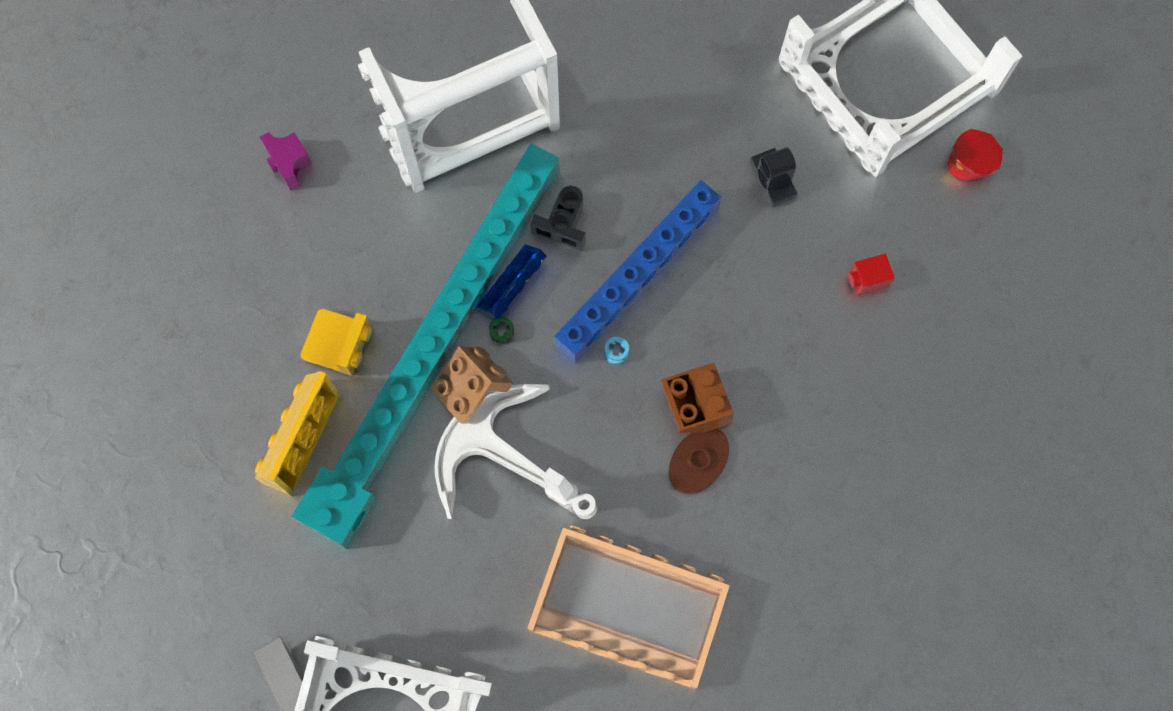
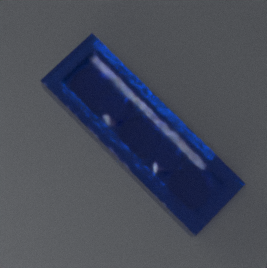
M525 244L476 308L482 314L498 320L507 311L508 306L518 293L524 289L531 276L540 268L547 255L541 249Z

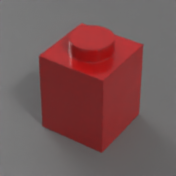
M886 253L854 262L848 273L850 285L852 288H856L858 296L888 288L895 279Z

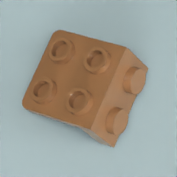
M459 346L432 387L433 393L461 424H467L471 420L489 391L508 392L513 384L506 376V371L496 365L489 358L490 354L479 346Z

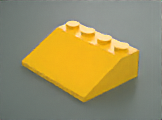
M320 371L308 374L303 382L299 381L293 392V397L295 398L291 406H287L281 416L282 424L278 432H274L268 442L269 450L265 458L262 457L255 468V479L260 483L287 495H293L341 396L326 373Z

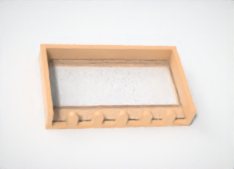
M570 526V529L563 528L531 616L528 630L689 688L697 689L730 585L724 583V578L708 573L707 577L696 574L697 569L691 566L680 564L678 568L668 564L669 559L653 554L652 558L641 555L642 550L630 545H625L624 548L613 545L614 540L605 536L598 535L597 539L586 536L587 531L579 527Z

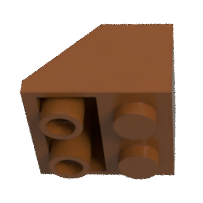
M715 363L661 379V384L679 433H705L732 424L734 412Z

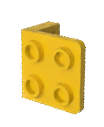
M326 309L318 310L301 351V358L304 361L352 376L355 368H358L360 365L362 349L365 342L369 341L372 333V325L368 317L357 312L355 317L351 318Z

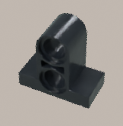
M788 147L780 150L773 148L750 158V163L771 207L797 197L798 193L792 183L796 162Z
M572 185L562 188L549 219L534 214L530 223L531 233L582 251L586 242V232L575 229L583 210L582 191ZM570 198L577 200L575 205H567L564 202ZM564 222L568 226L565 229H557L555 224Z

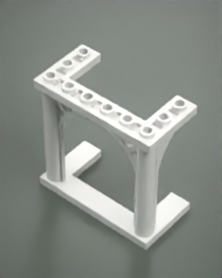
M510 0L531 42L446 79L430 82L404 79L384 68L373 56L370 47L359 51L362 63L358 64L359 71L364 81L370 79L373 88L369 90L375 104H382L385 112L379 115L382 125L378 129L384 142L389 140L393 147L389 151L395 164L400 169V174L406 187L411 185L415 193L425 189L423 182L546 127L550 133L560 129L557 53L529 0ZM518 76L522 77L538 108L537 111L458 145L432 147L422 141L426 127L444 109Z
M863 0L831 22L815 29H810L798 14L789 21L779 62L786 72H790L795 78L798 88L809 95L816 110L822 111L827 117L830 127L834 131H838L844 138L847 148L858 155L865 170L872 172L877 177L885 171L889 162L985 96L988 95L992 99L1000 93L1023 57L1006 36L995 43L986 58L937 0H907L972 77L919 113L902 119L877 118L856 108L846 98L839 86L836 76V62L841 48L852 36L906 0ZM828 50H829V51L831 52V54H832V56H831L830 58L827 57V56H825V53H826ZM821 62L829 67V71L817 73L811 65ZM823 80H829L831 86L828 87ZM856 118L862 120V122L864 123L862 127L859 125L858 121L855 120ZM870 125H874L870 136H868L867 128Z
M315 636L314 642L307 640L304 653L309 655L294 711H319L321 704L325 706L322 711H330L335 704L351 693L375 687L393 689L404 693L415 700L424 711H476L480 697L489 696L492 684L485 682L486 676L472 672H465L461 677H455L450 675L451 669L434 666L433 671L421 669V662L405 659L404 664L392 662V655L376 652L374 658L363 655L364 649L347 645L345 651L340 650L338 647H334V640ZM354 666L359 667L360 672L364 675L367 674L366 672H369L371 675L370 680L367 682L359 681L358 673ZM344 667L351 673L353 682L349 688H342L336 683L334 673L337 668ZM378 672L386 674L383 680H381ZM391 677H396L398 680L395 686L389 684ZM403 678L411 679V681L403 685ZM327 682L336 692L335 697L332 699H325V695L329 691L325 690ZM419 684H421L420 688H426L430 684L435 685L423 696L415 692V688ZM438 691H446L449 694L448 703L440 709H432L429 706L430 697Z

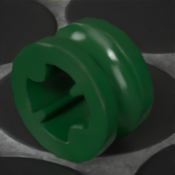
M502 316L490 322L489 333L492 340L499 344H506L511 341L514 336V327L510 319ZM501 324L505 325L506 330L509 328V332H504L503 336H498L497 331L494 332V329H499Z

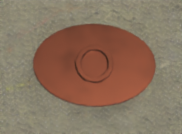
M719 429L705 433H691L680 442L672 455L669 465V479L674 489L683 494H695L705 490L718 479L725 468L729 456V443L725 434Z

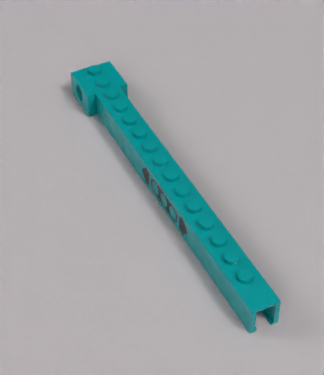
M530 143L334 469L330 471L322 466L291 516L296 521L346 549L349 547L376 501V498L368 492L560 171L559 157Z

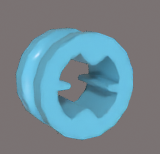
M612 337L605 344L604 356L612 364L623 363L629 355L628 342L621 337ZM617 344L620 345V350L624 351V353L619 352V356H614L613 351L609 348H614V345Z

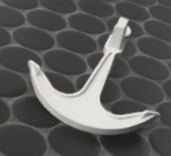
M519 384L512 385L508 392L489 391L467 424H461L455 417L451 420L440 439L435 457L436 484L448 519H452L456 495V469L463 459L472 455L486 456L544 487L548 498L559 503L560 506L579 518L589 519L596 514L598 506L590 494H579V489L576 485L568 482L565 477L551 468L545 473L494 433V418L502 409L528 401L550 390L549 385ZM583 503H590L588 509H580Z

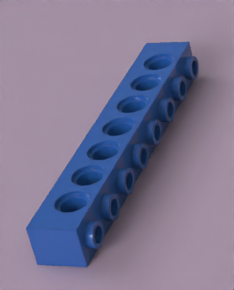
M700 180L554 336L555 346L576 363L719 209L722 197Z

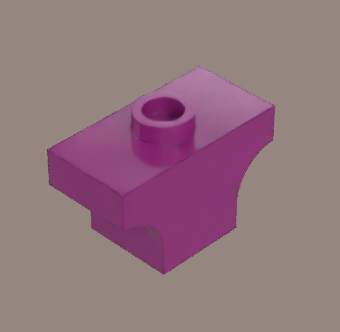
M269 132L260 136L264 147L270 155L266 160L274 173L280 172L290 190L299 186L298 177L300 172L312 165V162L295 132L283 138L274 137Z

